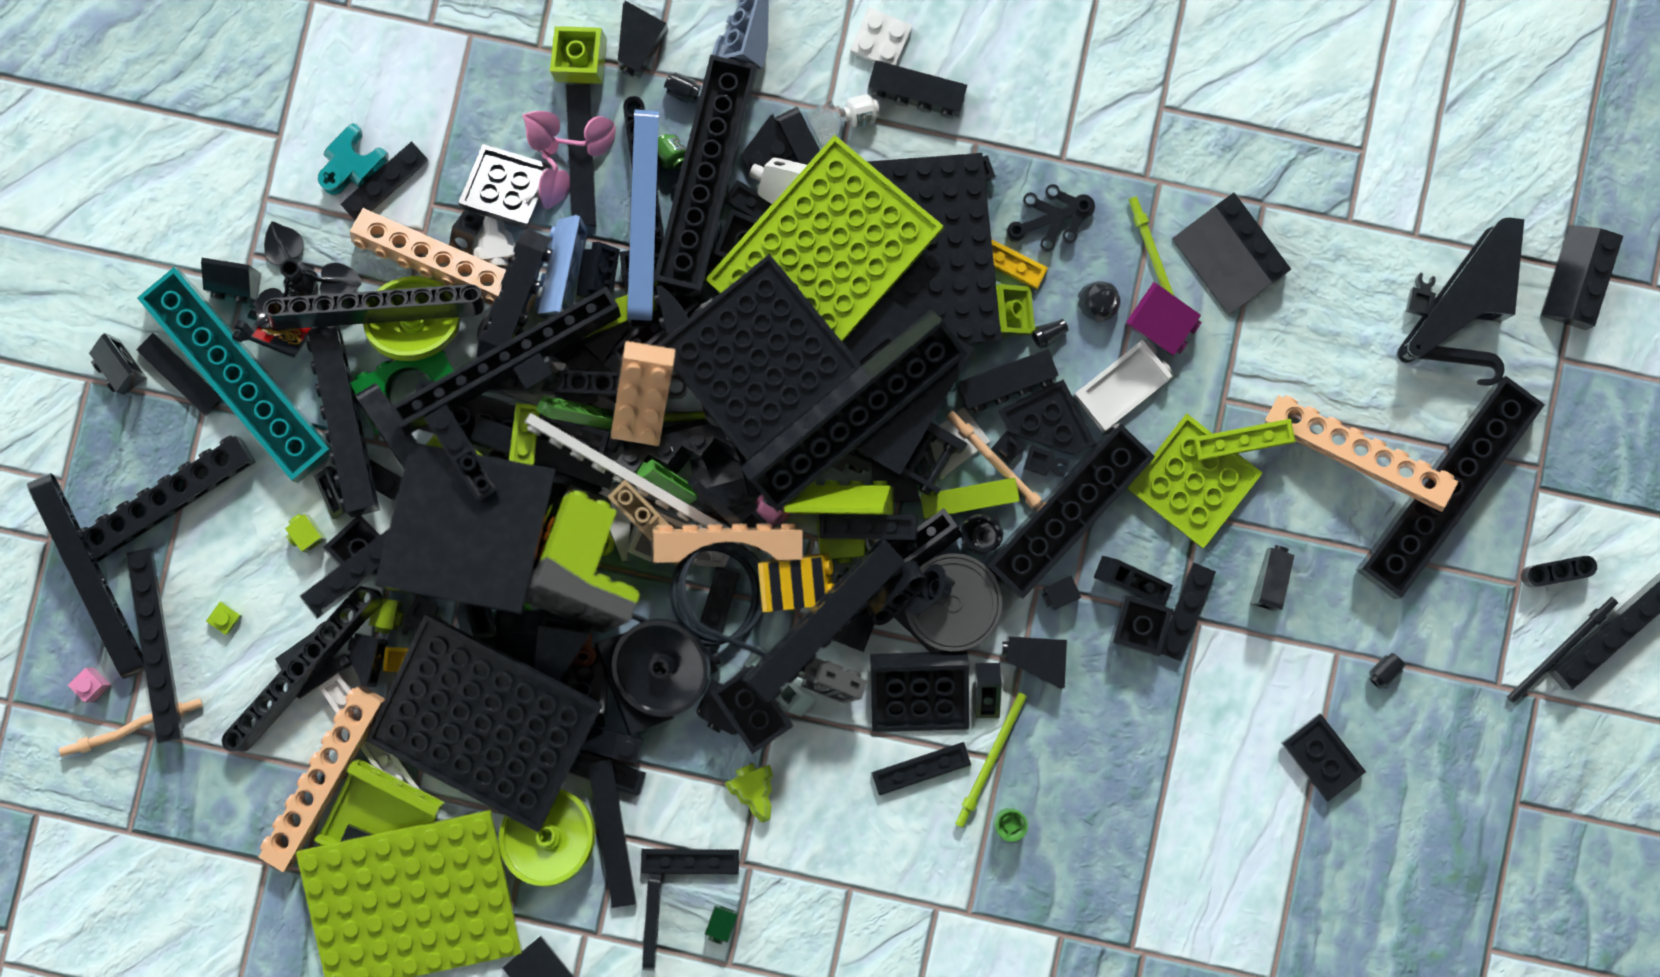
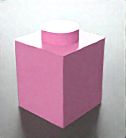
M84 668L68 686L83 702H95L111 684L95 668Z

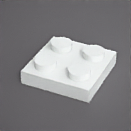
M868 7L850 53L874 63L875 60L896 65L911 32L912 25Z

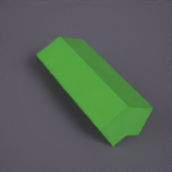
M653 459L648 463L643 462L636 473L638 476L688 505L698 498L697 493L688 485L686 480Z

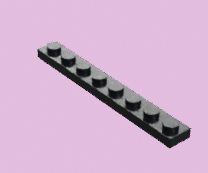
M147 548L128 552L126 555L156 741L161 744L184 739L153 549Z

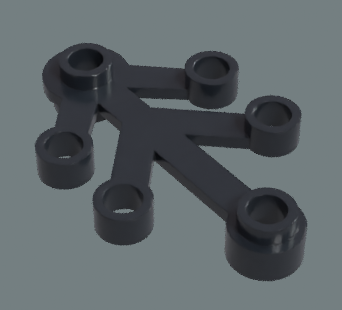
M1050 184L1045 190V196L1050 200L1057 199L1069 205L1066 208L1060 209L1039 200L1036 194L1029 192L1023 198L1024 206L1035 208L1047 215L1025 223L1018 221L1010 223L1006 230L1007 238L1012 242H1019L1024 238L1025 233L1051 224L1046 237L1040 242V248L1043 252H1051L1055 246L1054 240L1063 220L1073 216L1069 229H1066L1062 235V239L1066 244H1072L1077 239V230L1082 219L1088 218L1093 214L1095 202L1089 195L1080 194L1074 197L1060 191L1057 185ZM1050 188H1054L1057 191L1055 196H1051L1048 193ZM1033 197L1035 202L1028 204L1026 198ZM1085 202L1088 208L1085 210L1081 209L1079 203ZM1019 227L1021 233L1018 235L1014 234L1012 228ZM1068 232L1072 233L1074 239H1066L1065 234ZM1050 241L1052 244L1051 248H1045L1043 242Z

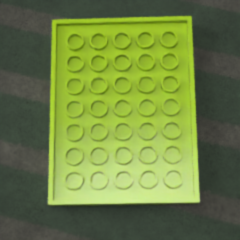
M834 135L705 280L721 293L770 253L840 340L844 342L942 232L944 226Z
M491 810L296 852L324 977H416L510 957L522 952Z

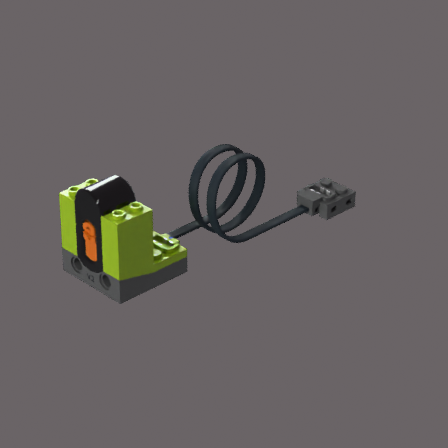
M570 481L562 485L554 503L547 510L525 602L575 623L592 625L591 629L601 633L626 624L631 619L638 622L649 620L633 613L640 594L637 593L638 591L634 587L618 581L612 583L609 577L602 574L594 575L617 510L612 509V501L607 496ZM728 541L706 545L688 554L676 567L670 584V602L677 621L696 634L704 646H718L729 643L764 657L768 652L736 640L747 634L757 624L763 611L761 598L756 611L759 599V586L756 574L750 563L733 550L749 558L755 565L758 573L760 559L746 547ZM715 551L726 554L738 561L749 576L752 590L750 608L742 625L730 636L706 627L695 617L689 607L686 596V579L693 561L701 552ZM678 579H679V599H680V603H681V607H682V609H683V612L685 613V615H686V617L688 618V620H689L697 629H699L701 632H699V631L696 630L694 627H692V626L686 621V619L684 618V616H683L682 613H681V610H680L679 605H678V600H677V584H678ZM818 658L808 666L804 665L798 671L800 673L798 677L803 679L801 687L841 703L862 699L868 681L860 678L861 674L852 670L843 671L842 666Z

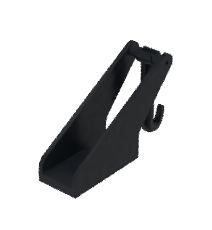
M1503 218L1482 233L1435 297L1432 312L1427 318L1422 316L1398 348L1397 357L1401 362L1410 363L1415 359L1492 368L1494 370V377L1477 380V384L1480 386H1492L1502 379L1505 371L1504 363L1496 354L1437 345L1472 320L1503 322L1515 315L1525 219Z

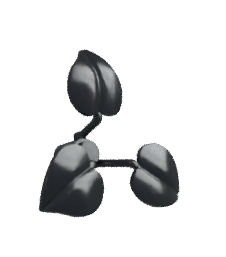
M272 221L265 235L264 252L272 264L280 265V272L285 277L283 281L284 293L277 288H269L261 292L255 307L257 325L261 328H271L263 310L265 302L272 298L288 297L289 283L298 282L303 276L316 282H321L319 289L322 295L355 292L362 284L361 278L352 268L342 263L333 262L324 265L321 269L322 278L303 270L298 262L294 260L303 251V238L296 230Z

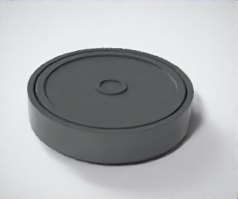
M944 554L928 560L920 566L922 572L930 565H941L946 575L955 581V585L952 587L949 599L943 604L931 605L920 614H911L905 609L910 627L923 642L939 650L962 651L977 646L993 632L1001 615L1002 595L995 576L983 563L963 554Z

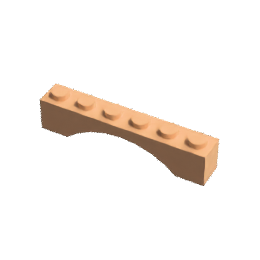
M760 523L757 524V528H747V524H732V528H722L720 524L707 525V529H698V525H683V529H673L672 525H659L658 529L652 530V559L654 562H679L700 547L727 541L743 542L756 546L768 552L777 560H802V529L796 527L795 523H782L781 527H771V524Z

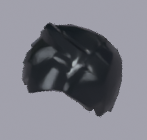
M1096 281L1085 285L1078 294V307L1082 310V314L1096 322L1112 319L1119 311L1121 299L1117 288L1112 283Z
M973 515L963 522L960 530L962 542L967 549L976 554H985L997 549L1001 545L1004 535L999 518L996 515Z

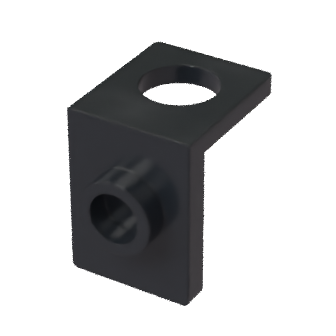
M464 210L452 226L449 246L471 255L475 236L483 227L485 216ZM456 238L464 239L467 247L459 246L456 243Z

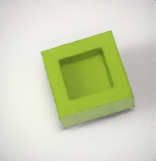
M220 601L206 622L224 635H228L242 615Z

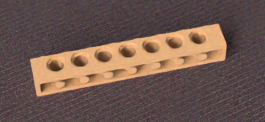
M364 208L350 230L351 242L356 247L373 251L380 258H389L396 261L401 267L406 269L412 268L426 278L432 277L441 281L445 286L477 285L481 289L483 300L490 306L493 305L495 298L499 296L502 287L501 281L506 270ZM375 235H382V236H383V237L378 238V239H377V238H373V236H375ZM397 244H403V245H405V246L402 247V248H396V247H394V246H396ZM418 254L427 255L423 258L417 257ZM441 263L448 264L447 267H440L438 265ZM466 272L471 275L468 277H463L460 274ZM485 282L492 283L491 286H483L482 284ZM538 293L531 296L527 304L526 313L530 312Z
M1278 395L1265 419V423L1285 420L1290 415L1296 414L1300 416L1301 421L1297 424L1292 423L1295 441L1443 512L1458 481L1454 480L1455 477L1445 471L1439 473L1431 469L1432 466L1425 461L1418 460L1416 462L1408 458L1409 455L1402 450H1391L1386 447L1387 444L1379 439L1373 438L1371 440L1364 437L1362 431L1353 427L1348 429L1342 426V422L1336 418L1328 417L1327 419L1319 415L1320 412L1313 407L1307 406L1304 408L1298 405V401L1290 396L1285 395L1282 397ZM1319 425L1323 428V432L1318 435L1313 434L1310 431V427ZM1337 435L1342 436L1345 439V443L1343 445H1336L1333 443L1332 438ZM1362 446L1367 449L1368 453L1365 456H1358L1354 449ZM1385 457L1390 461V465L1381 467L1378 465L1377 459ZM1408 468L1412 471L1413 475L1410 478H1404L1400 475L1399 470ZM1424 479H1431L1435 483V487L1427 489L1422 485V481Z
M362 686L350 690L345 699L347 701L346 706L343 710L340 709L333 719L334 727L331 731H327L321 740L323 746L319 753L315 752L309 761L311 766L308 772L303 773L296 784L298 786L296 793L289 796L284 805L286 807L285 812L282 816L279 815L272 825L274 831L270 837L267 836L260 846L262 850L259 855L260 859L282 872L292 868L297 859L296 852L302 850L350 764L367 738L385 698ZM356 707L362 711V718L360 720H357L353 714ZM343 729H347L350 733L348 741H345L341 736ZM331 750H334L338 755L336 762L331 761L329 757ZM319 771L325 775L324 783L319 782L317 779ZM307 792L313 796L312 804H308L305 800ZM294 814H298L300 816V825H296L294 823ZM282 835H285L289 840L287 847L281 843Z

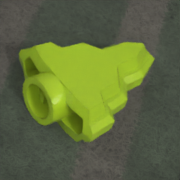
M752 763L735 770L737 777L725 782L730 794L736 795L740 803L748 805L752 814L762 823L769 821L772 808L769 800V795L772 791L770 780L773 778L770 764L756 768L755 764Z

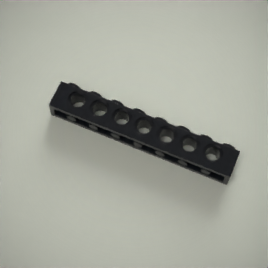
M232 435L223 438L219 442L220 445L213 450L209 448L198 455L199 459L196 461L182 464L178 467L179 471L172 476L168 474L157 481L158 485L151 489L148 487L136 494L137 498L131 502H122L112 514H104L95 520L96 524L90 528H81L97 562L256 463L242 438L232 437ZM223 454H227L229 458L228 463L221 466L219 459ZM206 467L208 474L204 479H200L199 471L201 468ZM182 480H186L187 488L185 491L180 492L178 485ZM161 493L166 494V502L163 505L158 503V496ZM144 506L146 513L144 517L139 518L137 510L139 507ZM120 519H123L125 527L119 532L116 525ZM102 532L104 534V541L98 545L96 536Z

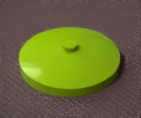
M407 276L392 280L376 291L445 285L432 278ZM461 317L363 324V328L369 343L382 355L395 360L414 361L433 356L447 347L459 330Z
M563 789L560 790L539 833L506 815L503 817L499 830V848L506 866L517 878L536 886H556L574 878L588 863L595 845V825L589 809L580 798Z

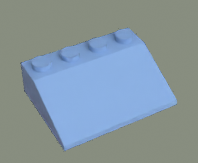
M574 215L557 220L556 227L552 226L550 238L553 241L551 247L553 254L549 263L545 262V264H548L546 273H542L540 279V287H543L541 297L537 296L535 310L538 311L540 318L549 319L573 304L588 232L580 216Z

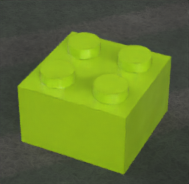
M554 26L550 73L556 82L603 84L607 38L602 28Z

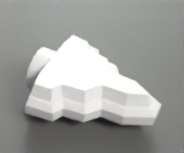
M485 216L483 221L484 232L478 237V247L474 249V256L497 267L505 268L508 265V260H511L515 254L513 249L516 243L514 242L513 235L505 230L504 221Z

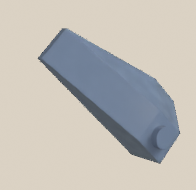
M737 0L739 6L732 16H728L726 23L729 25L724 35L718 36L712 55L755 64L757 69H761L765 63L768 50L769 0Z

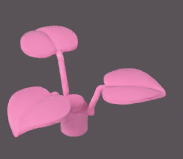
M533 111L523 114L529 146L541 152L542 158L546 159L553 167V170H544L539 179V197L544 209H550L561 202L570 189L569 174L564 170H558L557 164L549 157V155L557 152L558 143L578 146L587 145L589 155H603L609 150L615 138L616 128L613 121L603 116L592 118L584 130L586 141H575L555 137L560 131V121L555 114L548 111Z

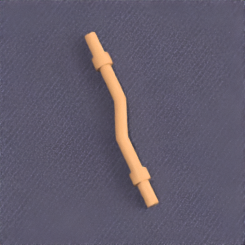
M953 410L946 416L959 430L958 434L963 439L967 438L1006 479L1016 478L1018 492L1026 499L1025 502L1031 509L1033 507L1036 508L1041 503L1040 500L1042 498L1036 492L1033 493L973 432L975 429L969 423L966 424Z
M201 698L183 704L178 702L180 717L185 716L186 712L203 708ZM152 713L141 716L116 731L90 739L89 737L78 739L77 743L59 748V753L61 757L77 752L85 753L92 751L93 747L122 739L139 728L154 723Z

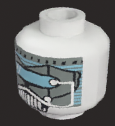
M868 94L849 98L846 102V107L842 109L844 120L849 122L854 128L874 124L876 118L879 117V106L876 99H872Z

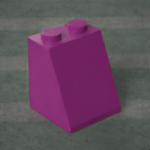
M1153 282L1125 324L1174 356L1176 352L1182 353L1188 344L1185 340L1190 332L1195 334L1202 322L1199 321L1201 314Z

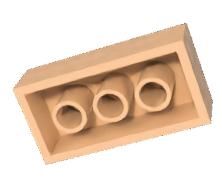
M626 341L611 439L659 446L675 349Z

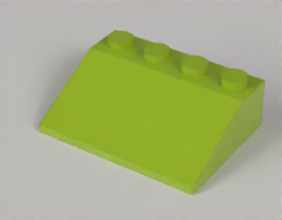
M826 480L825 485H815L816 481H814L785 506V512L797 515H893L894 487L887 486V481H873V485H863V481H849V485H839V481Z

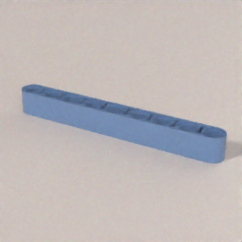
M635 110L627 320L652 321L659 111Z

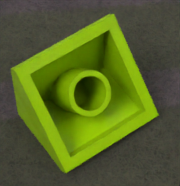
M1006 284L996 285L1002 337L1031 335V332L1035 330L1031 287Z

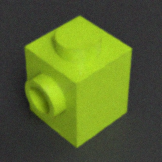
M307 514L294 516L288 521L290 525L285 528L288 532L286 538L293 547L298 546L301 552L308 553L326 540V537L311 516Z
M382 598V603L370 616L368 625L375 626L374 631L389 634L390 630H397V627L402 625L404 612H401L402 602Z

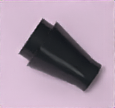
M1060 319L1036 326L1031 335L1038 348H1047L1064 333L1068 332L1069 328L1066 321Z

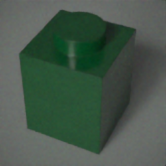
M715 904L705 931V935L709 936L708 940L717 944H722L723 941L728 943L738 912Z

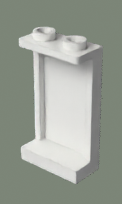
M1142 339L1073 395L1102 433L1173 377L1171 375V367L1164 360L1160 361L1155 355L1157 351L1150 342L1145 343Z

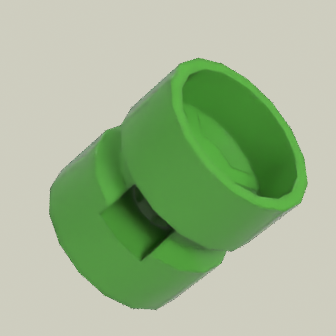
M1004 808L996 814L994 828L1002 839L1015 842L1025 836L1028 830V822L1019 810Z

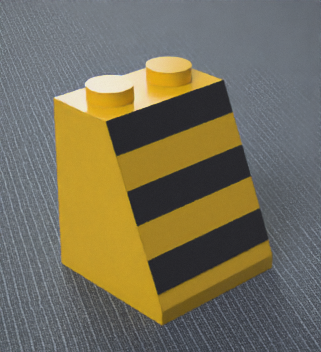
M829 553L802 555V560H777L775 557H771L758 563L762 611L770 612L813 607L834 586L831 578L834 567Z

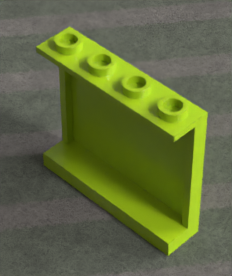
M357 758L350 764L347 770L349 774L320 834L315 837L314 841L318 842L320 846L340 842L348 824L373 834H379L435 822L445 802Z

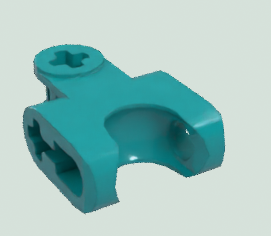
M356 123L349 124L329 144L323 153L329 162L320 170L317 179L320 186L329 195L340 194L351 182L360 187L382 168L389 159V153L380 147L375 148L367 155H359L355 152L356 144L363 134L361 127ZM330 178L335 179V183L332 184L328 180Z

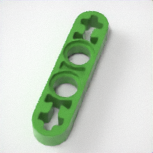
M542 396L537 406V411L548 418L612 431L615 412L613 410L549 396Z

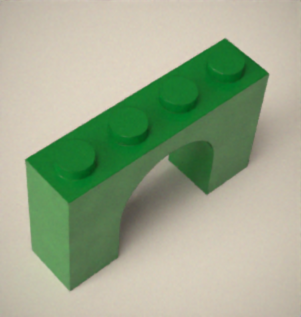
M443 349L425 359L414 361L395 360L391 363L390 361L382 362L376 366L377 370L371 373L366 371L357 375L355 381L350 384L355 394L370 385L377 383L390 402L389 389L391 383L399 374L405 371L418 370L424 372L430 380L437 381L455 370ZM368 418L375 434L381 437L377 429L374 427V425Z

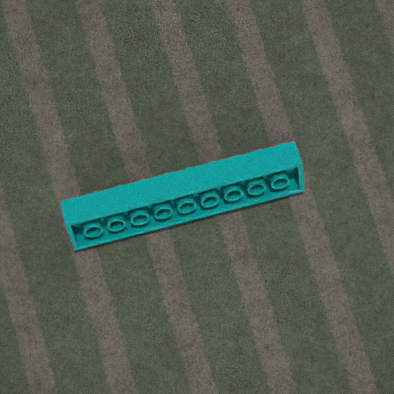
M173 267L137 297L291 481L299 483L330 457V452L333 451L332 447L243 342L232 339L234 332L182 271Z

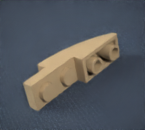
M626 480L607 496L651 542L652 530L658 529L659 525H669ZM681 561L672 563L677 566Z

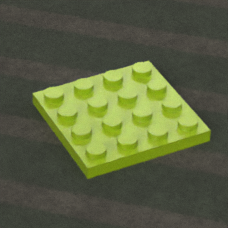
M1186 413L1153 454L1155 458L1126 489L1201 549H1204L1263 473L1240 454L1198 461L1194 437L1213 433Z

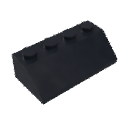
M1569 225L1540 316L1585 331L1595 327L1623 235L1602 228Z

